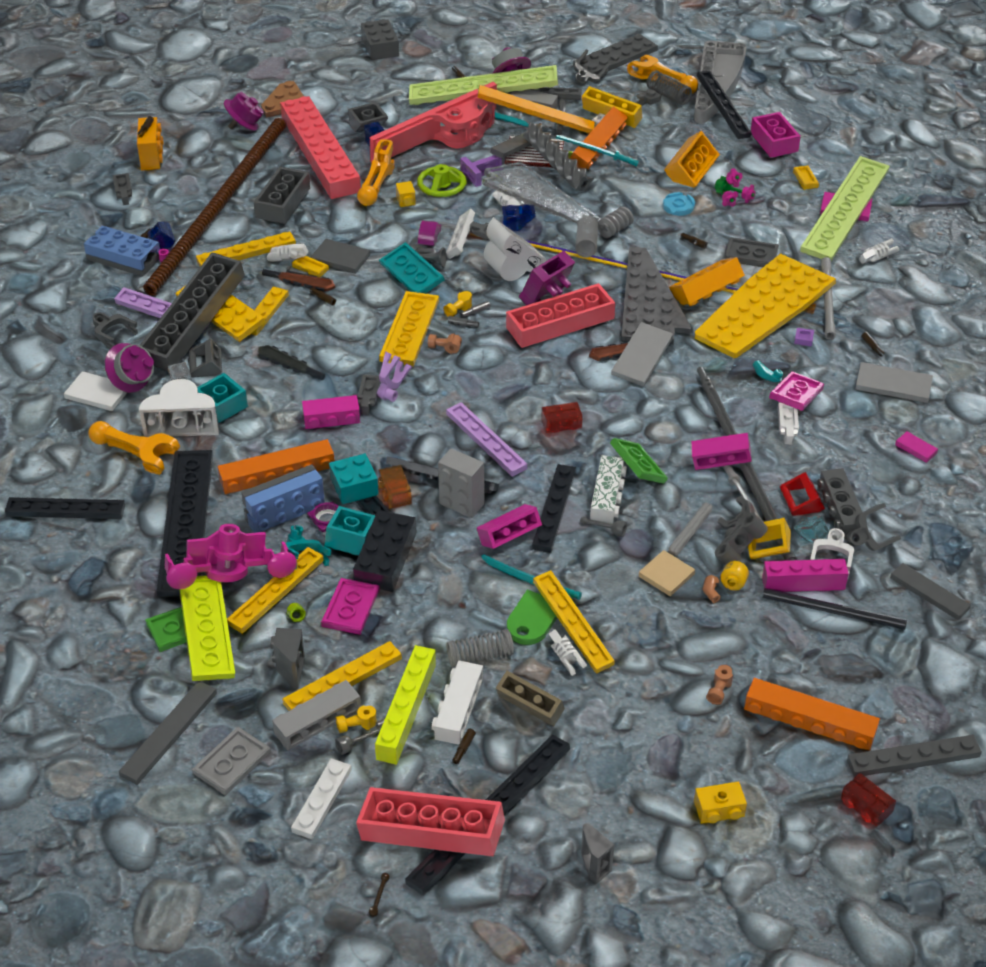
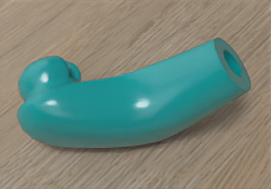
M759 360L753 363V368L759 377L775 383L782 380L783 372L780 369H776L773 372Z

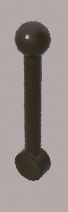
M382 873L381 875L382 881L374 905L369 909L371 917H376L379 913L378 905L385 884L390 879L388 873Z

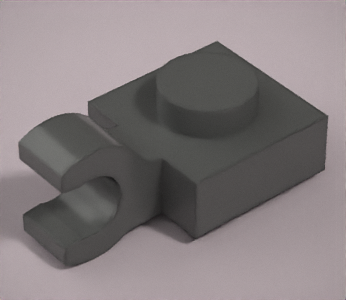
M649 89L636 95L640 99L636 103L642 106L646 103L651 105L661 101L662 95L655 90Z

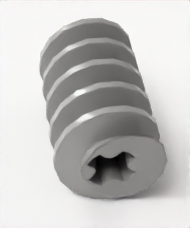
M619 207L598 221L600 234L605 238H610L620 232V230L634 222L633 214L626 207Z

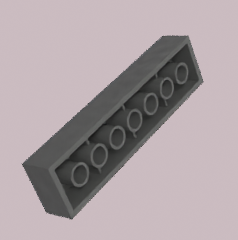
M213 252L208 256L140 344L150 353L154 360V367L166 371L169 369L170 372H173L244 278L245 274L241 261Z

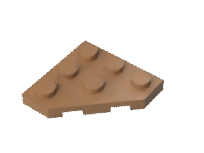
M286 81L277 86L261 104V109L266 118L281 115L280 102L298 99L304 95L294 81Z

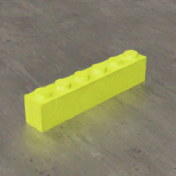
M415 645L375 742L376 760L397 765L436 667L435 649Z

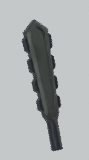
M265 345L258 347V354L263 360H270L273 364H280L283 368L293 369L296 373L309 374L320 380L325 378L324 373L310 368L307 362L300 361L297 357L290 356L287 352L280 351L275 346Z

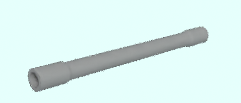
M825 257L821 260V271L831 276V259ZM831 287L824 293L825 337L828 340L836 337Z

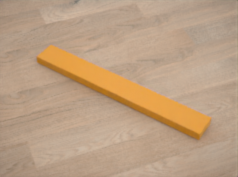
M479 85L477 98L589 134L594 129V121Z

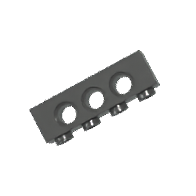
M844 468L821 471L820 479L817 480V486L823 493L824 503L828 505L829 516L833 517L834 527L842 530L845 538L847 533L858 528L856 516L862 513V510Z

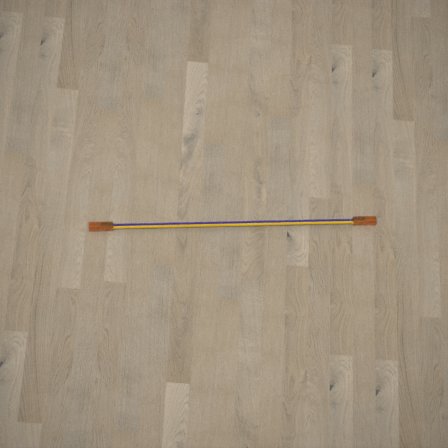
M526 240L534 248L556 253L565 251L569 256L626 269L628 263L598 256L582 257L576 251ZM659 271L662 277L678 281L687 278L685 276ZM726 286V289L722 291L735 293L738 288ZM812 303L802 312L814 314L816 304Z

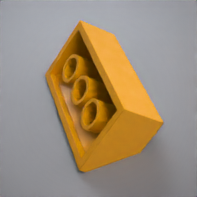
M701 130L686 140L664 168V171L673 182L694 188L720 154Z
M737 257L720 260L669 286V289L681 305L689 304V306H693L699 303V299L711 297L713 295L712 292H720L726 289V285L740 282L739 278L745 276Z

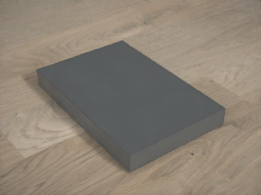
M730 237L724 259L737 257L740 264L764 267L777 257L779 245Z
M325 239L312 254L311 258L325 263L329 267L356 274L370 256V250Z

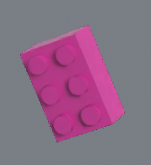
M781 112L752 117V136L770 158L799 151L801 136Z

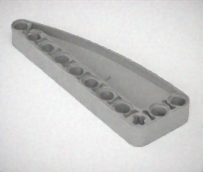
M706 41L704 43L700 71L710 70L728 98L734 92L742 75L746 45L721 41ZM699 81L694 121L706 123L719 110Z

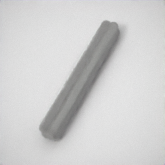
M707 502L702 504L668 548L669 554L674 557L678 556L712 512L713 506Z

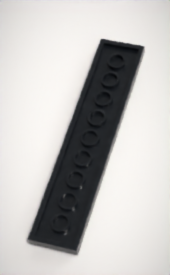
M213 450L174 452L156 591L157 597L180 596V590L172 588L167 583L165 554L169 555L174 565L184 563L187 540L205 538Z

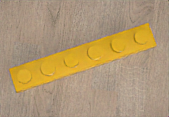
M289 231L212 252L235 260H243L269 253L274 247L296 244V240ZM212 252L196 255L199 267H201Z
M307 547L296 559L297 569L287 577H273L227 618L228 625L243 634L324 561L323 555Z
M550 570L534 577V585L594 672L597 674L614 666V659L554 573Z
M389 641L282 698L283 705L290 711L297 705L303 704L317 694H321L345 680L353 686L400 661L402 654Z

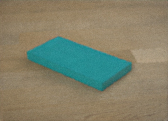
M406 242L379 259L380 264L410 292L426 294L445 281L444 276Z

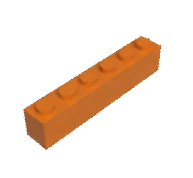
M613 106L582 142L606 150L607 146L609 147L626 127L627 123L625 121L628 116ZM578 146L569 159H577L578 168L589 170L601 154H599L600 152Z
M328 439L217 467L224 494L253 488L311 464L317 472L330 469L329 463L334 462L335 459Z
M755 677L746 695L744 710L754 714H759L775 721H781L868 751L871 750L880 721L878 717Z

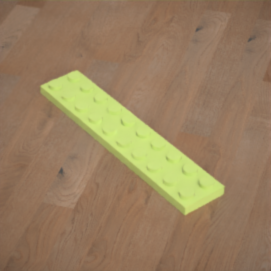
M557 66L410 84L409 103L410 105H420L428 102L450 101L478 89L479 85L484 86L491 82H495L497 90L504 93L539 89L542 87L551 88L558 85Z
M860 156L801 245L800 252L820 259L828 257L832 261L888 173L890 166Z

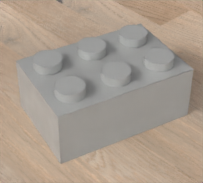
M450 449L438 462L439 504L473 518L484 505V462Z

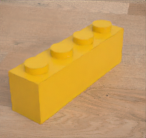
M590 86L582 95L583 109L606 115L614 106L628 116L625 123L633 128H636L643 118L642 105Z

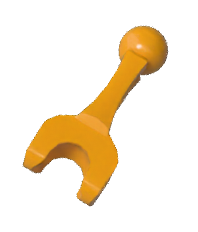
M644 55L640 58V62L632 61L627 65L628 73L638 79H648V76L657 70L690 87L692 94L698 89V80L694 76H686L684 73L669 69L658 62V59L653 56ZM632 66L638 68V71H634Z
M382 139L375 148L369 174L357 193L358 201L364 206H371L377 201L383 181L388 175L393 173L395 164L394 160L391 159L393 142L391 140ZM383 146H388L386 150H382ZM379 173L375 183L371 186L376 175Z
M104 421L94 422L88 431L90 440L95 444L103 445L107 443L108 446L126 450L142 460L146 471L157 475L162 474L165 469L163 461L159 456L163 454L174 455V452L180 449L177 439L164 433H158L150 437L135 436L119 431Z

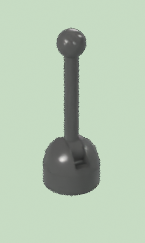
M581 517L580 519L582 524L589 523L611 528L613 534L624 537L627 530V522L616 521L611 525L589 520L587 517Z
M382 725L377 730L354 739L348 736L336 738L335 745L341 755L350 752L353 748V743L378 734Z

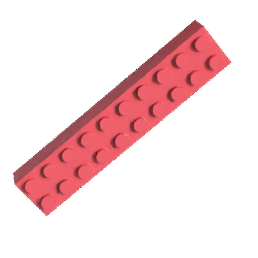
M303 96L298 99L280 102L282 119L285 121L287 128L330 199L358 193L361 188L360 176L311 98Z

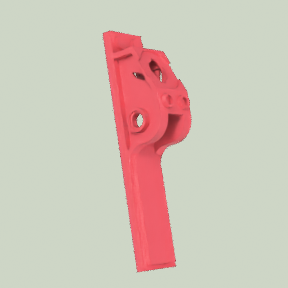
M495 82L484 85L485 87L497 90ZM475 89L370 137V162L372 163L375 148L382 139L393 142L391 157L429 140H439L451 148H464L476 143L484 136V132L494 124L496 104L477 98L478 89ZM383 146L382 150H386L388 146Z

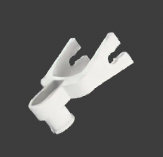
M834 528L829 531L827 539H817L814 541L810 560H815L818 550L838 551L848 557L847 569L848 573H850L854 548L849 544L843 543L844 532Z

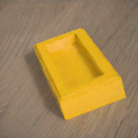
M809 165L794 167L793 173L803 190L819 187V182Z
M308 256L297 258L292 262L293 268L308 272L309 275L319 278L329 270V265Z

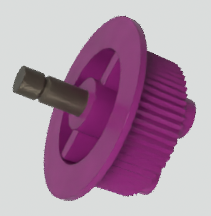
M240 91L232 100L226 99L223 102L226 111L233 118L232 122L228 125L230 129L233 130L238 123L252 131H256L259 128L257 122L264 112L257 105L258 101L254 97L250 98Z

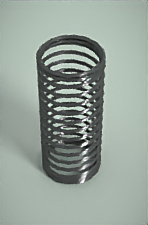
M657 70L648 76L647 87L649 89L655 90L657 93L680 105H684L689 101L692 95L690 87ZM656 73H658V74L654 77V79H653V81H652V87H651V86H650L651 79H652V77H653ZM686 89H687V94H688V90H689V96H688V98L686 99V101L683 102V103H680V102H682V101H680V100L683 98V96H684V94H685V92H686Z

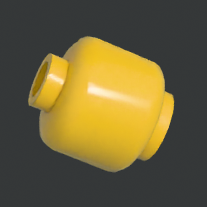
M730 561L725 565L720 575L722 585L729 590H740L744 587L749 577V570L740 561Z

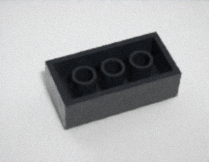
M382 510L377 511L353 568L355 581L379 585L380 590L394 592L417 533L416 517Z

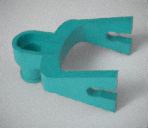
M299 525L291 526V532L288 534L287 542L285 543L288 552L298 559L299 553L297 551L305 550L309 547L323 555V564L329 566L330 560L327 556L331 555V549L317 540H306L302 536L303 527Z

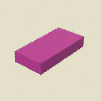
M907 431L895 443L899 448L926 463L938 452V448Z

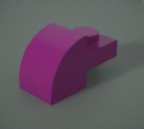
M422 220L418 233V244L434 246L437 242L438 234L441 232L442 225H439L438 222Z

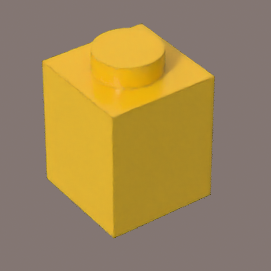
M412 181L396 183V197L400 207L416 205Z

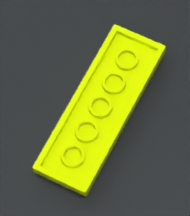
M197 576L195 582L190 587L179 589L192 681L235 678V667L221 582L211 580L207 576Z

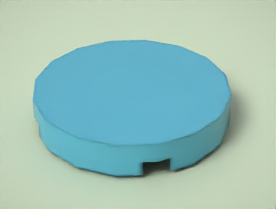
M674 192L665 196L663 208L672 215H687L694 211L695 200L688 194L686 196L681 192Z

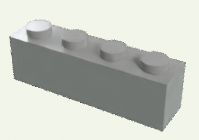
M347 680L336 684L327 691L317 694L312 699L297 705L292 710L280 714L273 719L274 734L284 747L290 750L335 725V717L344 715L346 719L355 714L361 707L360 695Z

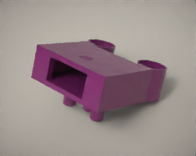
M562 251L532 269L522 292L519 294L521 301L525 305L541 301L540 298L548 293L553 297L561 295L564 287L569 288L571 286L567 278L575 261L565 251Z

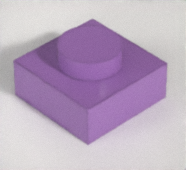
M797 328L794 344L812 346L814 330Z

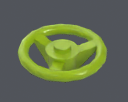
M444 164L427 168L417 178V186L420 190L434 197L456 195L463 191L467 184L466 176L462 171ZM428 175L434 178L431 189L423 184L424 178ZM451 182L460 183L454 189L439 191L440 188L450 186Z

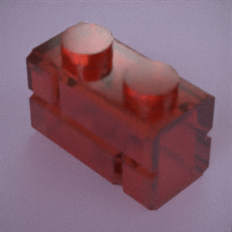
M578 402L541 407V421L546 433H557L559 431L582 428L583 416Z
M861 773L844 786L841 796L843 803L848 808L856 810L865 822H871L876 827L893 813L896 804L895 799Z

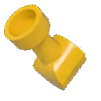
M469 291L459 292L458 301L454 304L448 303L443 307L446 316L454 317L457 314V310L466 311L472 307V293Z
M363 705L358 709L357 715L346 719L344 715L335 717L339 734L347 732L348 727L361 725L366 730L375 727L377 722L376 709L373 706Z

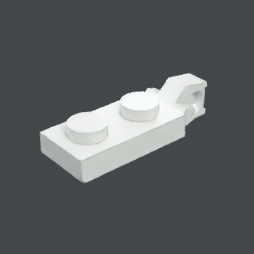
M778 403L779 432L781 435H784V444L792 445L793 438L797 436L799 430L798 410L786 404Z

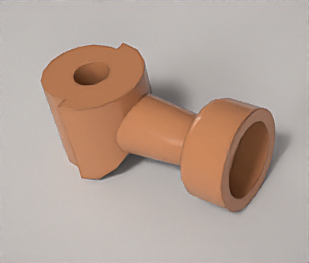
M454 333L449 335L448 338H437L435 334H429L428 348L434 349L436 345L442 346L450 354L457 353L462 343V338Z
M721 665L718 669H715V686L709 689L706 695V699L714 705H720L725 697L723 693L724 688L732 686L733 674L730 666Z

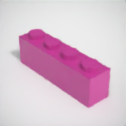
M845 559L764 561L762 581L764 588L781 592L845 590L849 573Z

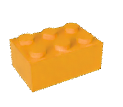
M153 117V123L142 137H139L137 134V148L141 171L160 169V163H163L164 141L163 136H161V123H158L157 117ZM138 118V132L147 118Z

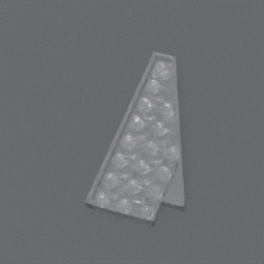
M522 162L486 168L484 171V175L487 176V178H483L482 184L484 186L519 199L523 204H531L577 224L583 216H592L597 221L601 219Z

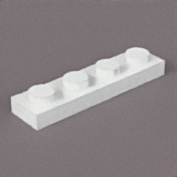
M469 209L459 217L446 252L449 259L459 256L463 251V245L467 241V234L470 232V224L474 221L475 212L472 209Z
M330 759L291 827L292 833L313 840L352 771L350 764Z

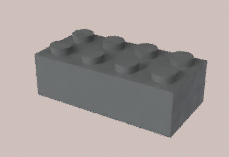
M279 167L254 200L255 218L285 224L310 189L309 172Z

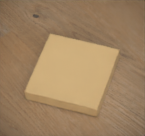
M663 550L639 571L638 577L671 596L695 575V569Z

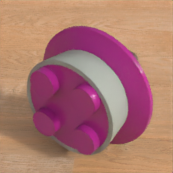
M507 47L492 58V65L495 68L493 73L529 69L531 67V60L523 57L520 49Z
M129 343L117 344L108 351L105 357L107 377L121 391L132 393L141 390L153 374L154 360L150 353L140 345Z

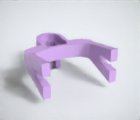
M385 352L379 375L381 384L377 397L394 402L397 399L398 392L392 389L399 387L412 366L406 364L401 372L400 370L404 364L399 361L401 358L394 355L389 364L388 362L392 354ZM396 366L394 377L392 380H390L389 374Z

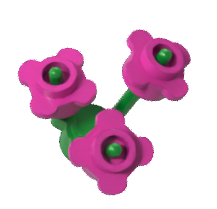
M732 168L726 177L721 176L715 182L716 193L722 195L723 206H735L738 193H741L745 203L753 200L756 194L754 185L746 186L743 190L734 188L739 186V182L742 179V173H738L735 168Z

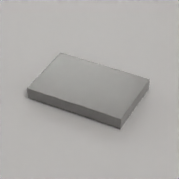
M237 727L204 757L192 771L198 778L226 796L271 753L270 747Z

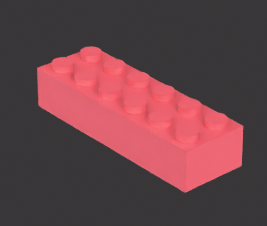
M598 283L506 311V328L520 347L524 348L613 320L615 317V302Z
M370 787L356 824L361 841L494 857L505 817L502 802Z

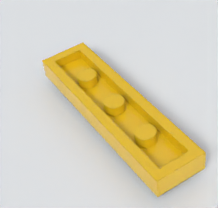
M274 286L255 308V311L262 315L266 322L251 334L258 335L289 296L288 290Z

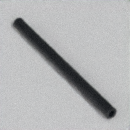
M764 588L762 598L903 630L906 629V619Z

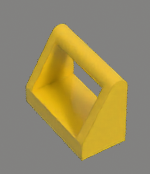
M785 518L764 522L768 527L765 535L759 539L754 538L748 545L751 560L790 552L791 531ZM781 538L783 540L782 546L756 551V543Z

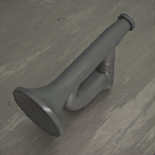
M418 247L415 250L426 261H436L441 267H445L447 254L444 247L439 252L432 248Z

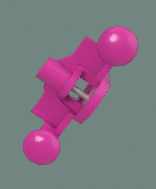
M224 524L220 526L218 531L207 538L187 540L184 563L174 565L169 555L165 554L166 580L172 588L185 589L195 582L197 572H205L211 580L234 582L248 574V567L267 565L268 572L273 577L284 578L295 570L297 560L292 553L288 552L285 542H281L280 553L274 554L272 549H266L265 532L246 534L241 532L237 525Z

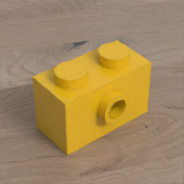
M739 781L695 788L694 804L701 824L716 823L727 819L736 820L745 817L747 802Z

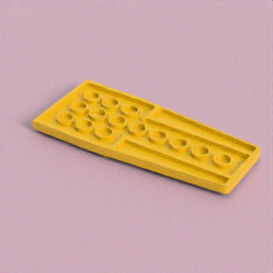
M780 253L749 278L695 331V339L732 358H737L808 308L836 284V278Z

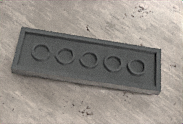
M636 34L606 48L592 52L587 55V58L580 65L588 72L598 75L607 63L610 64L608 71L644 55L658 51V45L643 35Z

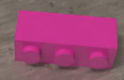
M357 395L302 401L305 429L360 423Z
M748 433L691 441L695 470L752 462Z
M524 504L477 527V532L482 546L494 549L541 526L542 523L537 507Z

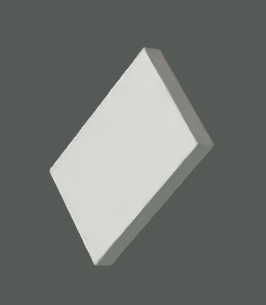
M82 371L65 391L64 398L113 411L127 392L116 388L109 378Z

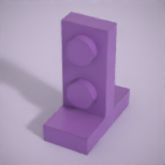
M496 155L475 162H471L466 156L460 158V171L476 187L482 185V176L502 170V158Z

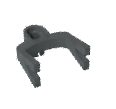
M587 49L574 65V70L577 72L575 83L580 86L585 85L588 80L598 83L608 73V68L610 67V64L607 63L598 75L585 70L580 64L587 58L589 51Z
M98 312L92 317L93 324L95 325V337L109 349L114 346V338L104 334V332L111 326L123 324L134 335L138 334L136 329L137 322L121 314L109 317L105 313Z
M885 503L875 505L856 516L858 528L845 535V541H848L846 544L859 546L865 543L870 550L875 551L901 539L899 535L877 543L868 530L866 524L867 515L886 507Z

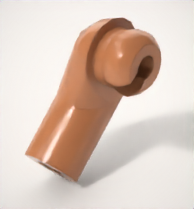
M709 575L705 578L703 592L713 603H716L721 598L715 590L719 579L714 575Z

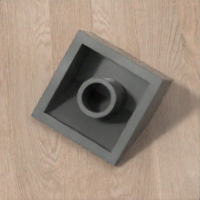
M377 102L348 109L349 125L354 132L376 128L383 125L388 119L387 114Z
M276 628L275 636H272L270 641V648L274 649L272 662L276 663L277 672L294 689H299L305 659L302 629Z

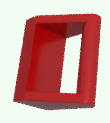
M806 472L780 485L779 488L792 516L818 513L825 509L813 482ZM805 489L810 499L796 506L790 491Z

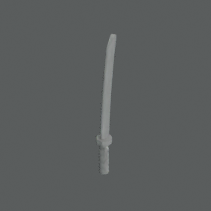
M731 465L723 466L729 477V484L736 485L743 499L750 501L739 483L740 476L735 474ZM754 508L755 514L761 519V517L759 516L758 512H757L756 509Z

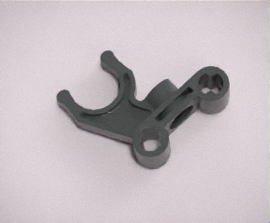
M741 496L736 499V502L742 507L741 512L732 520L726 521L721 517L717 521L723 529H727L725 539L715 550V556L724 565L730 561H740V554L754 538L759 539L765 535L768 529L767 525L755 514L754 506L750 501L743 499Z

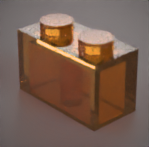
M401 465L379 469L378 489H382L383 502H387L389 509L412 504L411 489Z

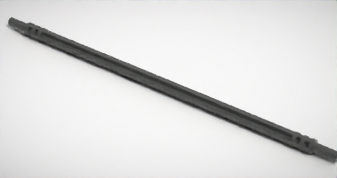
M698 367L697 372L701 379L700 383L725 436L737 434L710 377H707L703 367ZM751 462L740 463L739 465L765 520L778 519ZM782 538L775 540L778 546L783 545ZM790 545V552L782 554L785 561L797 560Z

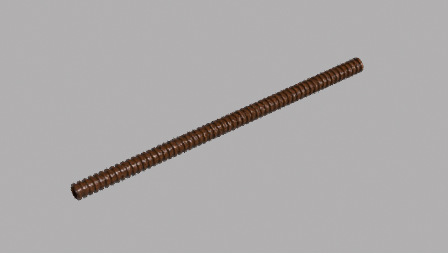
M274 119L143 285V290L148 295L154 296L157 294L243 181H245L286 128V123L283 119Z

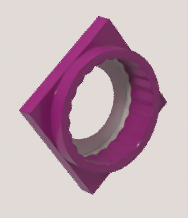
M333 501L321 503L312 511L307 512V514L323 533L326 531L330 521H320V516L326 513L334 515L339 506Z

